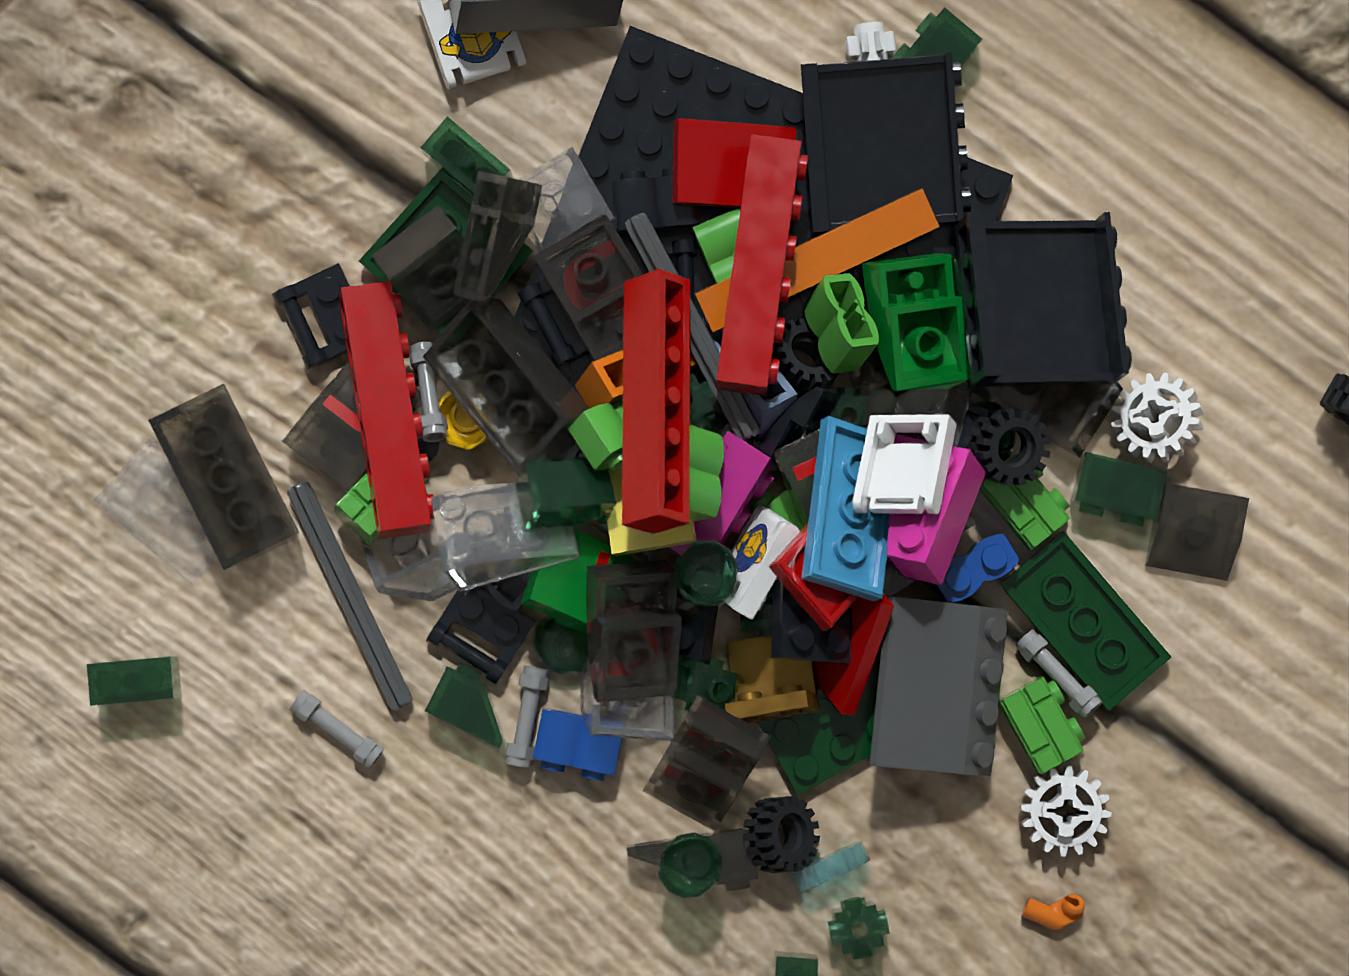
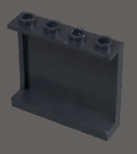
M945 52L943 55L834 64H800L813 233L828 232L919 189H923L938 223L959 222L964 217L963 212H971L969 187H961L960 173L962 170H968L966 145L958 146L957 129L965 128L963 103L955 104L954 87L962 86L960 61L952 62V52Z
M1104 212L1096 220L984 221V213H967L954 226L971 387L1108 385L1117 383L1129 374L1132 354L1125 342L1124 329L1127 324V313L1125 307L1121 306L1119 290L1122 285V271L1119 266H1116L1115 248L1117 246V231L1111 224L1110 212Z

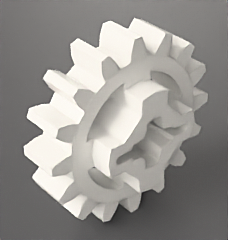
M1165 372L1162 374L1160 381H1155L1151 373L1146 374V383L1140 385L1133 379L1131 381L1133 391L1130 394L1124 391L1119 393V396L1124 401L1123 406L1117 405L1112 408L1114 414L1121 418L1111 423L1116 433H1121L1117 440L1122 447L1129 446L1128 451L1134 458L1143 452V458L1147 463H1152L1155 455H1159L1163 462L1167 463L1170 458L1169 453L1175 451L1182 457L1185 455L1182 448L1185 442L1191 445L1197 443L1191 434L1192 430H1203V424L1199 419L1195 418L1204 413L1200 403H1194L1198 399L1197 394L1193 388L1186 390L1187 385L1182 378H1178L1172 384L1171 377ZM1163 394L1173 396L1180 402L1177 403L1176 400L1167 401L1163 398ZM1162 413L1159 415V422L1152 423L1156 421V414ZM1135 433H1138L1140 436L1149 435L1152 438V442L1140 439Z
M1070 765L1064 766L1062 775H1058L1055 768L1048 771L1049 778L1046 780L1035 775L1033 779L1037 784V788L1035 790L1024 788L1023 790L1030 797V802L1019 804V809L1029 812V817L1021 821V825L1034 828L1029 839L1032 842H1036L1043 838L1042 850L1049 852L1054 845H1057L1058 854L1064 857L1067 854L1068 847L1071 846L1076 854H1083L1082 843L1085 841L1095 847L1097 842L1093 834L1096 831L1100 833L1107 832L1106 827L1100 824L1101 818L1111 817L1112 812L1102 809L1101 804L1107 802L1110 798L1107 794H1097L1096 791L1102 784L1100 780L1095 779L1087 783L1088 771L1082 769L1075 777ZM1058 784L1056 794L1047 801L1040 800L1050 787ZM1076 785L1080 786L1088 794L1092 805L1083 804L1077 798ZM1067 799L1068 805L1083 812L1069 814L1066 817V821L1063 822L1062 816L1047 809L1061 807L1064 804V800ZM1039 817L1050 819L1054 824L1055 837L1042 827ZM1083 820L1090 821L1083 832L1072 837L1076 826Z

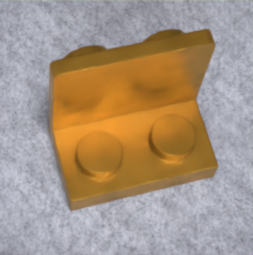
M772 634L729 642L727 650L735 702L725 704L727 721L742 725L820 711L813 662L771 658Z

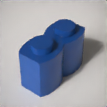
M1005 534L992 535L973 544L965 556L952 558L942 585L932 584L943 602H957L975 593L983 581L998 579L1006 575L1016 566L1019 558Z
M543 708L532 758L541 760L540 768L564 772L566 766H572L582 769V777L605 781L606 774H616L626 725Z

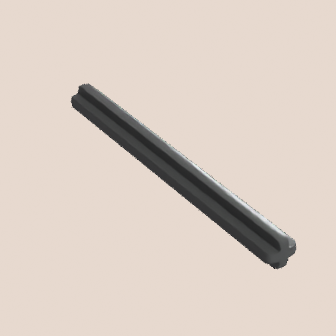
M640 213L625 222V228L648 272L660 268L678 275L647 214ZM690 297V351L734 435L746 441L756 436L760 432V428L741 392L716 389L720 352Z
M305 481L292 486L287 490L289 499L389 707L392 710H397L410 704L413 701V697L310 483Z

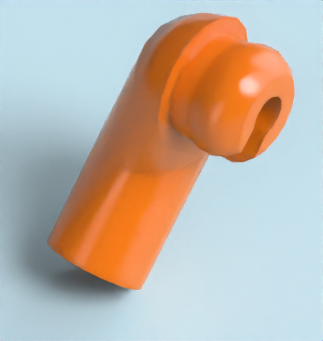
M1068 894L1066 897L1050 905L1029 897L1024 905L1021 916L1052 930H1060L1078 921L1083 916L1085 902L1077 894Z

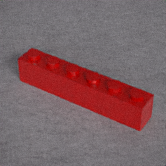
M751 134L716 389L766 396L768 384L776 385L780 359L772 358L773 343L782 344L785 318L777 317L779 301L788 303L791 277L783 276L785 261L793 262L797 237L789 236L791 220L799 221L802 196L794 195L796 180L805 181L808 155H800L801 141Z
M660 268L624 282L622 525L650 534L690 524V279Z
M391 281L341 287L338 300L377 538L385 539L427 533L431 520L437 518L436 504L433 494L426 495L424 479L430 478V470L426 453L420 454L417 439L423 438V428L420 414H413L410 399L416 398V386L413 373L406 374L404 358H409V344L406 333L399 334L397 319L403 318L400 294H393Z

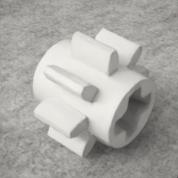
M867 22L853 26L854 36H848L845 40L847 60L857 59L858 62L888 59V55L895 54L896 51L894 31L884 32L883 22Z

